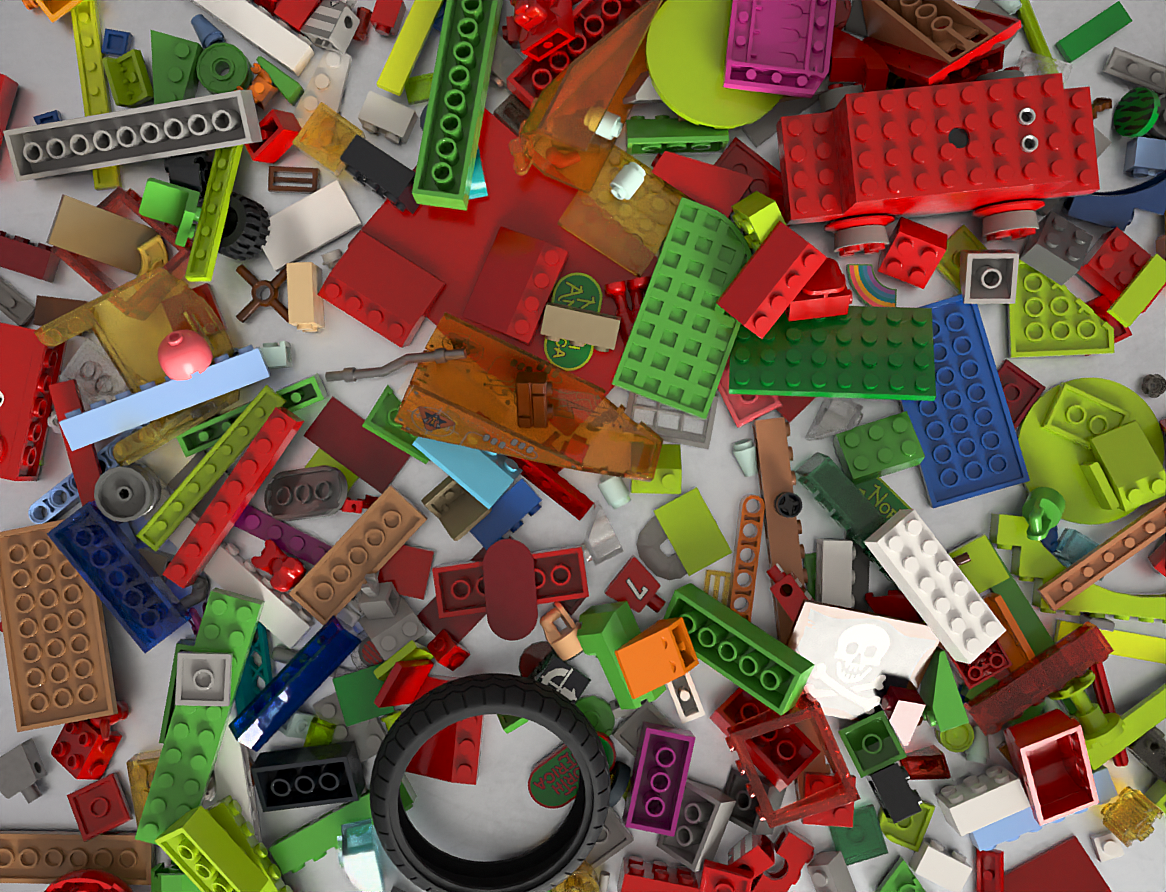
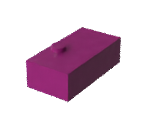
M643 721L622 816L625 827L675 836L696 738L691 731Z

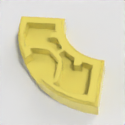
M158 234L137 247L141 257V268L131 284L145 303H149L160 292L167 274L168 254L164 242Z

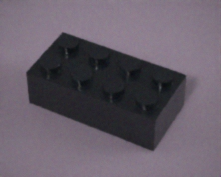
M355 741L259 753L250 768L263 812L359 801L366 785Z

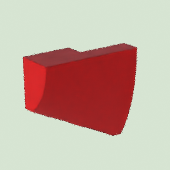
M889 590L888 596L877 597L872 592L865 594V600L877 614L924 622L902 591Z

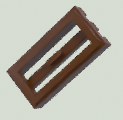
M269 166L268 191L312 194L319 190L318 175H320V170L318 168ZM274 173L311 174L312 178L274 177ZM274 183L312 184V187L276 186Z

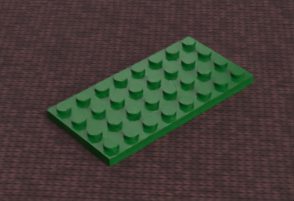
M849 306L847 315L788 321L784 311L763 339L741 324L730 352L729 394L934 401L936 398L932 308Z

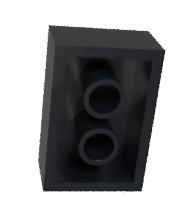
M357 134L340 157V160L346 165L344 170L352 175L353 179L360 185L370 187L372 192L381 199H388L391 205L399 211L404 212L406 209L414 214L420 205L416 203L412 195L415 172Z

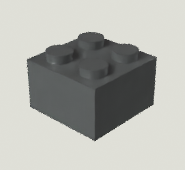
M1051 210L1038 223L1040 229L1036 231V234L1030 235L1020 260L1062 286L1080 270L1093 236Z

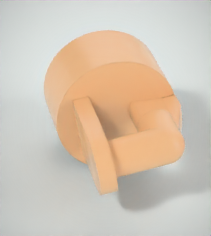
M557 601L553 603L554 608L540 618V625L543 628L546 640L562 661H570L584 652L577 638V630L581 629L582 624L579 621L574 622L564 607ZM559 617L567 626L560 632L553 624Z

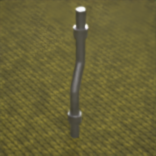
M437 348L432 352L405 354L382 367L365 369L349 367L344 368L343 371L326 372L325 378L327 382L340 380L356 382L357 379L384 377L410 363L432 361L447 363L448 360L465 359L467 352L465 348L454 350Z

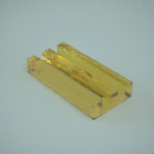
M706 569L703 591L709 594L711 575H715L713 598L718 600L720 577L724 576L721 603L727 606L731 573Z

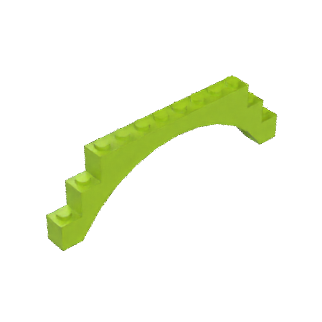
M991 513L990 542L997 544V549L1012 550L1011 574L1019 576L1018 580L1034 582L1032 605L1039 607L1040 612L1056 614V611L1049 608L1036 589L1065 570L1066 567L1042 545L1040 540L1035 541L1027 538L1026 531L1029 524L1025 517ZM1092 584L1058 608V610H1065V614L1080 616L1081 612H1089V616L1096 618H1105V614L1114 615V619L1129 620L1130 616L1138 617V621L1154 623V619H1162V623L1166 624V593L1125 594Z

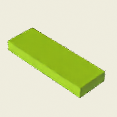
M1157 253L1152 255L1107 312L1123 326H1131L1166 283V261Z

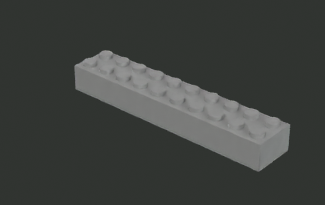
M237 90L3 131L17 182L263 141L252 90Z

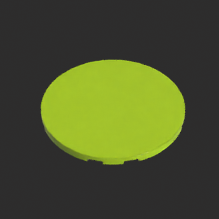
M667 0L659 8L652 20L645 46L646 67L652 80L651 83L662 101L685 120L696 125L702 124L714 127V129H734L738 126L752 124L768 114L783 95L723 87L732 0Z
M1079 378L1066 381V383L1131 412L1127 423L1133 420L1138 422L1163 466L1164 440L1160 425L1151 408L1137 393L1120 383L1103 378ZM1060 384L1040 395L1017 430L1018 442L1030 481L1023 483L1024 488L1028 494L1038 487H1049L1058 491L1063 496L1066 504L1061 519L1068 522L1088 525L1103 524L1130 514L1138 507L1128 511L1118 508L1113 510L1101 508L1079 466L1087 461L1096 462L1092 450L1041 427Z

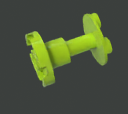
M1078 668L1070 669L1065 672L1064 678L1054 681L1045 687L1048 697L1052 700L1071 698L1077 708L1074 715L1081 724L1087 750L1094 749L1092 744L1100 742L1101 746H1104L1114 741L1123 733L1124 729L1122 726H1125V723L1120 715L1117 713L1104 714L1099 705L1091 703L1084 692L1095 680V673L1092 670L1079 671Z

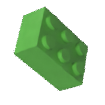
M907 411L838 432L832 441L849 487L920 465L925 457Z

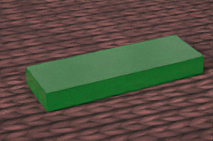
M1118 1L1058 41L1055 45L1067 63L1070 64L1131 23L1132 19L1120 1Z

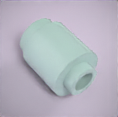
M591 107L586 115L584 126L588 127L589 131L612 140L620 135L623 123L620 122V116L600 107L597 109Z
M635 162L624 165L610 183L612 194L620 200H629L644 181L643 177L646 175L644 169Z
M611 471L599 478L601 483L598 484V487L608 505H612L614 510L631 501L629 497L630 492L619 473L614 476Z

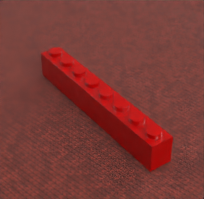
M275 407L162 575L182 589L195 583L300 429L304 420L285 407Z

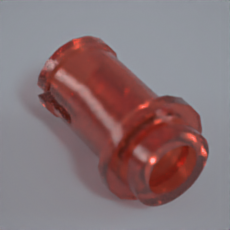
M364 7L357 8L356 16L359 18L360 24L352 39L363 42L368 37L367 29L372 15L371 10Z

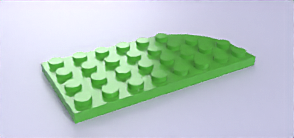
M681 197L611 383L703 420L708 415L741 325L739 321L716 304V302L752 257L744 236L724 214Z

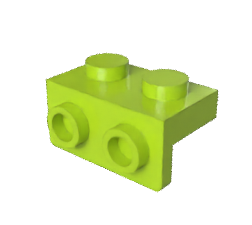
M132 49L117 59L110 57L102 59L112 96L117 106L136 108L154 98V92L141 50Z

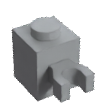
M375 573L366 574L365 579L368 584H362L361 586L362 594L358 600L360 609L368 620L395 617L401 597L392 582L379 583Z

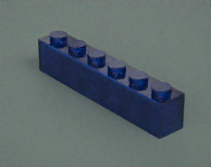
M333 615L228 725L236 741L258 752L362 642L354 629Z

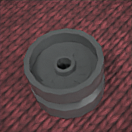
M128 463L111 468L99 477L95 484L94 498L98 509L104 516L113 521L128 522L136 520L152 511L161 498L162 488L159 478L152 469L143 464Z

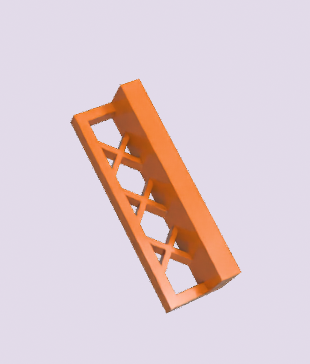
M993 592L982 596L981 598L1006 629L998 640L1013 664L1007 670L1017 687L1023 690L1035 682L1042 685L1049 683L1050 680L1002 596Z

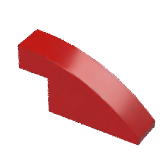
M833 28L830 66L827 74L829 81L860 82L864 92L886 90L889 68L883 58L860 39Z

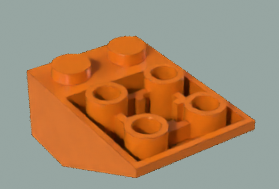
M682 617L659 620L614 651L632 699H636L685 675L699 664Z

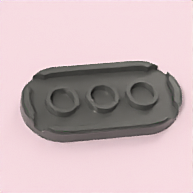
M322 465L283 471L276 474L272 478L274 479L272 483L268 484L265 490L264 502L267 511L272 514L273 518L280 521L331 516L344 505L348 485L344 474L338 468Z

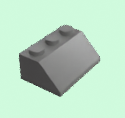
M687 779L675 836L661 834L656 846L694 872L703 870L705 859L714 860L736 800L716 788Z

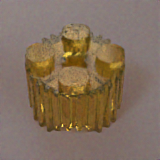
M1130 786L1125 787L1120 792V798L1115 803H1108L1101 810V814L1104 816L1103 825L1126 847L1132 846L1131 842L1138 839L1141 842L1148 838L1154 831L1152 824L1155 822V819H1161L1164 815L1162 810L1141 791L1134 790Z

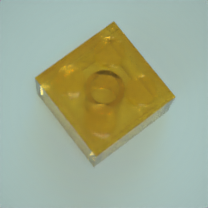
M320 102L292 143L296 149L338 178L346 167L340 160L342 154L357 134L364 139L366 137L362 130L323 102Z

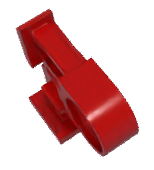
M366 495L365 499L358 498L357 500H351V498L346 497L345 503L340 510L342 512L362 513V508L368 509L379 497Z

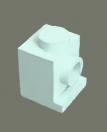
M280 341V346H278V343H263V348L260 349L269 369L292 367L289 342Z

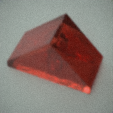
M935 745L906 753L907 757L900 760L901 766H904L907 770L910 780L951 778L945 755Z

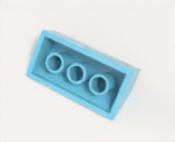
M447 407L439 415L447 419L451 418L455 422V432L451 433L454 425L449 426L448 431H446L448 427L433 430L432 433L428 431L426 435L423 431L412 445L485 507L490 509L523 470L518 467L514 460L503 455L496 445H492L489 441H484L480 432L475 427L469 426L459 413Z

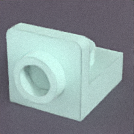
M281 702L277 711L278 719L272 725L286 737L307 739L315 716L301 713L290 703Z

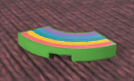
M872 264L846 265L848 281L853 292L867 306L896 307L897 289H891L881 284L875 277Z

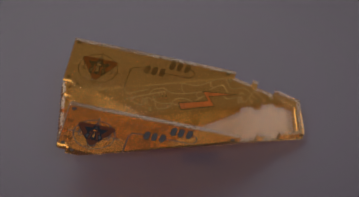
M444 312L425 346L427 350L423 352H432L437 348H446L447 350L465 348L467 357L465 359L448 360L447 363L432 361L417 364L418 366L405 392L402 404L394 418L396 423L402 425L401 430L422 438L578 471L651 482L654 479L664 439L644 422L641 421L637 424L624 413L626 407L622 404L619 407L614 405L604 396L606 391L603 388ZM517 373H548V381L553 382V395L549 397V404L554 405L553 419H549L548 427H518L515 387Z

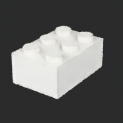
M1003 766L990 767L986 770V773L979 776H969L963 780V783L956 786H946L941 789L940 793L935 795L946 822L961 837L1031 807L1019 778Z

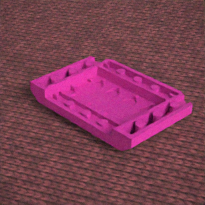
M732 0L723 87L812 99L829 72L836 0Z

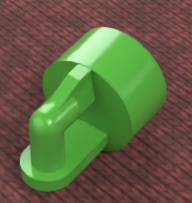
M1038 487L1029 493L1022 507V515L1029 524L1026 531L1028 539L1038 541L1046 538L1049 530L1059 523L1066 504L1063 496L1058 491L1049 487Z

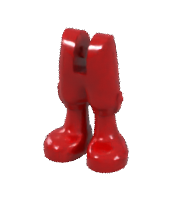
M649 276L627 281L633 304L632 310H630L627 304L625 281L604 285L605 292L612 295L616 301L618 309L615 311V316L621 317L619 329L625 345L642 303L643 291L648 287Z

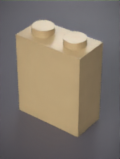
M312 262L286 263L289 324L297 327V330H302V332H318L317 328H325L324 300L318 296L323 286L322 269Z

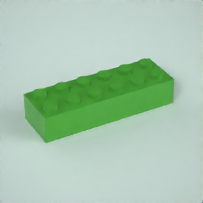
M692 583L674 591L663 619L683 618L698 659L781 716L796 705L815 664Z

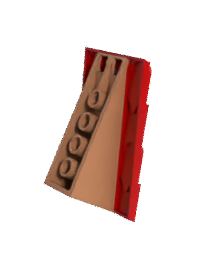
M861 0L868 37L861 41L873 48L883 58L890 72L906 80L916 81L924 86L938 84L950 72L965 67L972 58L987 53L993 48L994 44L1009 39L1021 28V20L959 5L953 0Z

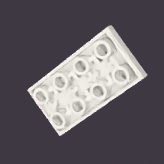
M336 180L267 218L270 220V226L268 227L270 234L265 239L267 241L266 245L261 247L274 270L278 272L286 266V263L296 262L359 227L362 223L339 181Z

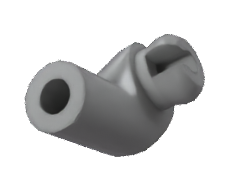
M199 576L192 585V593L180 599V605L184 610L205 600L209 586L206 578Z

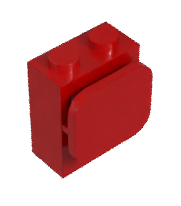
M832 258L825 259L786 308L785 313L788 321L848 314L849 304H852L853 301L852 291L847 289L845 275L841 272L837 261Z

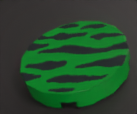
M1137 87L1126 93L1116 106L1114 113L1116 132L1127 138L1145 135L1153 127L1159 116L1157 110L1158 106L1160 107V99L1157 93L1145 87Z

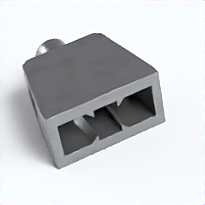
M31 738L0 757V792L7 799L21 792L28 804L42 796L35 782L46 776V770Z

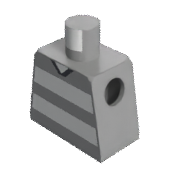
M323 0L301 27L300 31L315 46L345 54L360 24L359 18L351 11L357 1L339 0V2Z

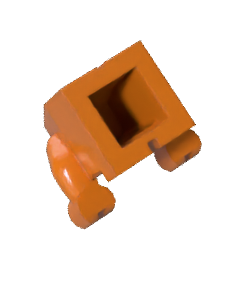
M254 63V67L250 69L257 76L252 81V85H249L246 90H252L254 103L265 110L279 90L272 84L269 74L258 63ZM241 86L236 87L237 90H243Z

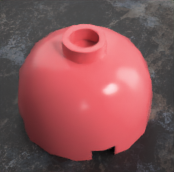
M188 329L171 332L161 341L157 352L160 367L170 379L174 380L192 378L190 374L199 371L201 374L211 364L213 358L207 341L199 333Z

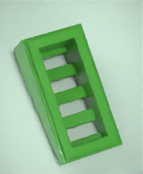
M258 56L256 61L260 67L269 74L275 86L287 101L294 106L304 93L302 86L265 58Z

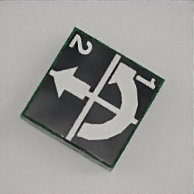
M553 653L550 654L533 679L552 687L574 704H576L591 681L590 678L565 661H562Z

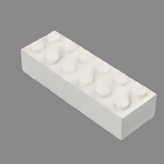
M914 509L899 510L864 541L955 661L971 664L1006 631Z

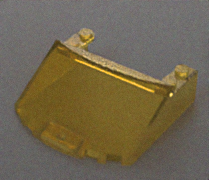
M157 267L34 331L42 344L54 347L91 328L131 393L140 391L139 386L145 383L155 381L157 385L166 381L164 377L167 375L160 367L157 352L161 341L171 332L187 329L195 331L207 341L213 358L227 353L229 357L234 356V349L229 336L213 309L201 296H198L189 288L185 281L179 280L161 267ZM240 390L230 391L150 421V424L115 444L113 456L119 466H125L137 461L237 402L240 398Z

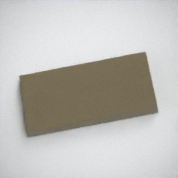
M62 194L46 243L138 275L141 268V257L137 247L157 234L161 237L162 231Z

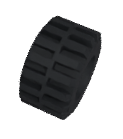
M231 193L218 253L242 261L246 260V258H253L254 253L258 254L261 251V246L266 245L267 241L265 239L270 234V230H268L270 220L267 219L269 215L261 204L241 194Z

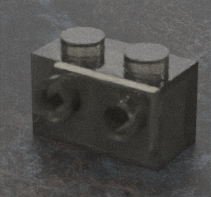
M1154 726L1127 746L1126 749L1156 778L1166 783V741L1163 739L1165 734Z

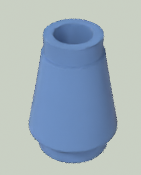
M202 14L192 18L191 24L204 49L215 43H225L223 33Z

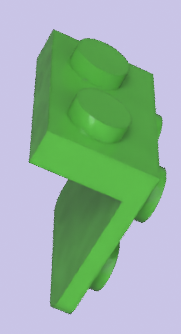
M148 178L139 213L145 217L179 226L175 244L185 247L187 238L193 239L196 224L193 221L198 222L202 207L197 206L200 192L155 178Z

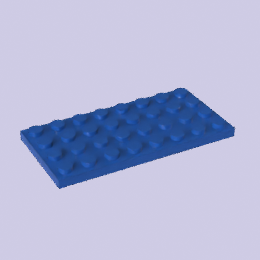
M961 294L917 307L932 308L936 398L934 401H899L902 411H907L925 455L919 468L931 508H937L1030 481L978 305L964 304Z

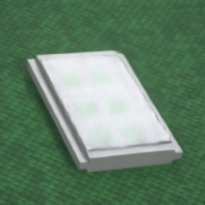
M629 391L622 433L709 449L719 391L715 393L705 420ZM634 425H637V430H633Z

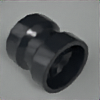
M782 492L774 499V509L781 516L793 518L802 510L801 498L791 492Z

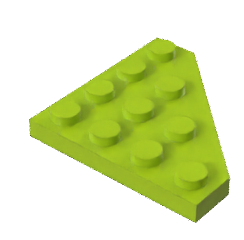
M1019 258L1015 304H1007L1009 358L1115 353L1114 328L1106 321L1104 322L1094 313L1093 309L1072 294L1064 284L1062 286Z

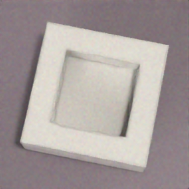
M1110 829L1090 836L1096 857L1100 862L1124 855L1116 830Z

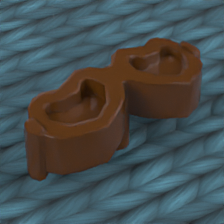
M1101 97L1093 101V104H1091L1093 119L1097 118V112L1112 108L1111 98Z

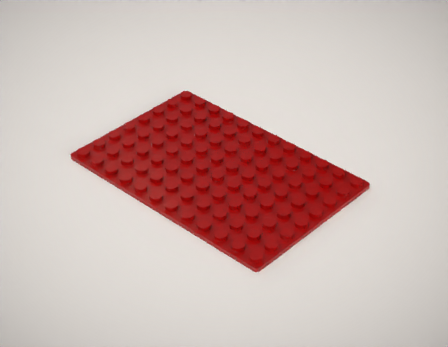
M484 108L478 146L488 196L468 200L467 211L420 204L414 214L406 209L404 212L399 211L387 199L349 242L348 248L358 234L364 231L445 282L444 287L426 317L446 334L451 330L463 331L458 333L466 337L470 335V339L478 343L481 342L485 346L484 354L483 349L469 354L474 359H477L486 369L491 365L488 371L499 380L512 381H501L504 385L512 386L515 384L516 379H513L517 377V373L527 372L525 368L529 364L537 372H546L544 371L545 367L551 365L552 369L546 373H548V381H552L553 388H555L553 389L552 397L567 399L591 409L592 405L594 410L615 386L611 383L625 348L620 329L618 330L614 350L609 349V352H602L593 348L590 360L583 367L575 371L560 370L559 374L554 376L552 372L558 368L547 359L544 351L545 335L540 334L544 315L531 345L528 346L463 318L464 310L501 226L568 251L569 256L559 280L571 273H584L591 276L599 284L602 292L600 313L614 316L618 307L613 296L605 292L604 285L625 281L627 304L630 310H632L633 304L627 281L649 276L651 279L658 257ZM645 288L643 291V297L645 295L647 288ZM514 357L518 358V362L515 365L511 364L510 360ZM520 361L526 363L523 368L518 367ZM543 361L545 365L542 369H539L537 365ZM508 387V388H509L511 391H513V392H514V390L516 389V388ZM597 394L601 396L599 400L596 398ZM549 398V403L553 404L554 408L560 406V404L568 405L567 401ZM568 406L558 407L559 409L569 411ZM572 408L575 419L553 415V419H549L548 423L564 437L569 438L588 418L587 411Z

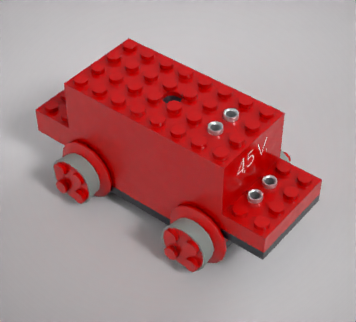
M1018 66L1008 67L1003 71L994 72V69L979 71L980 76H977L976 80L963 83L864 92L860 82H856L851 86H843V84L828 86V91L819 95L822 113L780 117L776 124L786 225L830 221L829 224L824 226V231L835 233L834 252H839V257L853 256L854 252L864 251L865 255L879 253V250L885 249V246L889 245L885 226L894 222L895 219H900V217L914 218L972 212L973 217L983 219L982 237L986 238L987 242L1002 241V238L1011 236V240H1020L1027 238V235L1036 234V231L1040 228L1035 211L1045 206V202L1040 200L1088 196L1100 190L1090 86L1064 89L1062 73L1024 76V73L1020 71Z

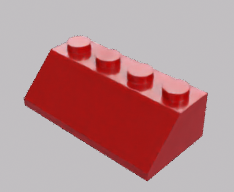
M779 221L720 296L716 304L763 339L827 257Z
M740 687L710 716V719L779 792L789 786L821 753L785 714L779 715Z

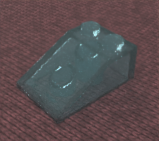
M371 818L341 825L342 835L337 836L340 851L338 852L340 868L345 867L347 878L361 892H386L383 868Z

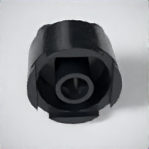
M201 151L165 158L164 167L166 173H169V182L200 192L198 202H203L212 167V162H207L205 156H209L208 153Z

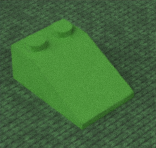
M937 647L921 681L919 694L926 704L921 715L924 718L923 721H927L930 726L943 732L969 723L945 650Z

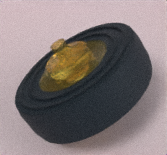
M616 761L613 769L610 771L611 790L609 807L615 806L624 792L627 793L629 790L627 785L630 780L631 768L620 761Z

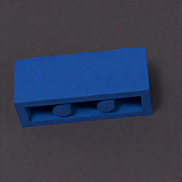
M522 478L495 502L491 512L469 532L488 550L495 542L504 539L502 536L509 530L514 533L524 523L521 519L526 514L533 516L542 507L539 503L543 499Z

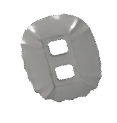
M655 515L639 533L636 544L639 557L656 576L666 580L681 579L687 572L676 552L671 557H667L661 551L660 545L668 537Z

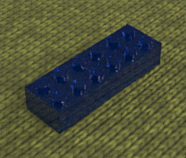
M95 501L86 503L47 533L145 654L193 618L116 522L102 514Z

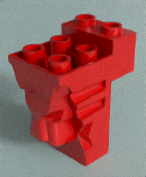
M510 0V4L515 7L514 21L522 27L519 38L521 52L539 62L574 40L576 36L572 6L581 0Z

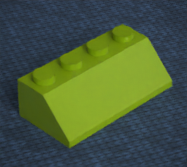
M202 805L185 813L154 840L201 892H260L269 880L263 874L262 869L253 863L246 855L245 850L233 841L228 831L222 828L213 819L212 814L207 809H204Z

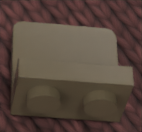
M450 476L444 479L421 500L424 506L440 520L454 541H458L492 510V507L490 509L485 507Z

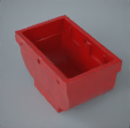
M1054 709L1003 730L1012 766L1018 774L1031 805L1034 819L1040 826L1099 803L1082 727L1075 718L1070 719L1060 709Z

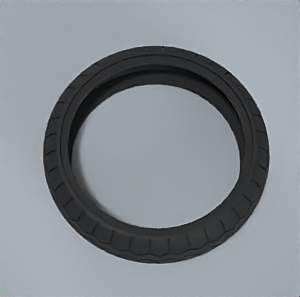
M504 673L470 675L451 680L430 690L406 708L393 723L380 745L373 764L370 780L371 816L377 836L387 856L407 879L425 892H548L566 880L583 863L596 844L602 832L609 808L610 772L605 750L596 730L584 713L563 694L541 682L518 675ZM503 714L525 718L554 733L569 748L579 765L577 795L571 811L562 825L550 838L531 851L499 861L483 862L461 859L441 851L428 842L409 820L399 789L405 770L419 748L440 730L470 717Z

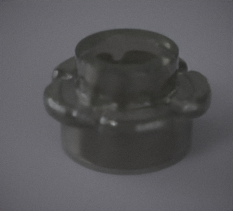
M1149 374L1144 377V383L1141 385L1144 394H1148L1151 398H1157L1166 391V380L1161 375Z

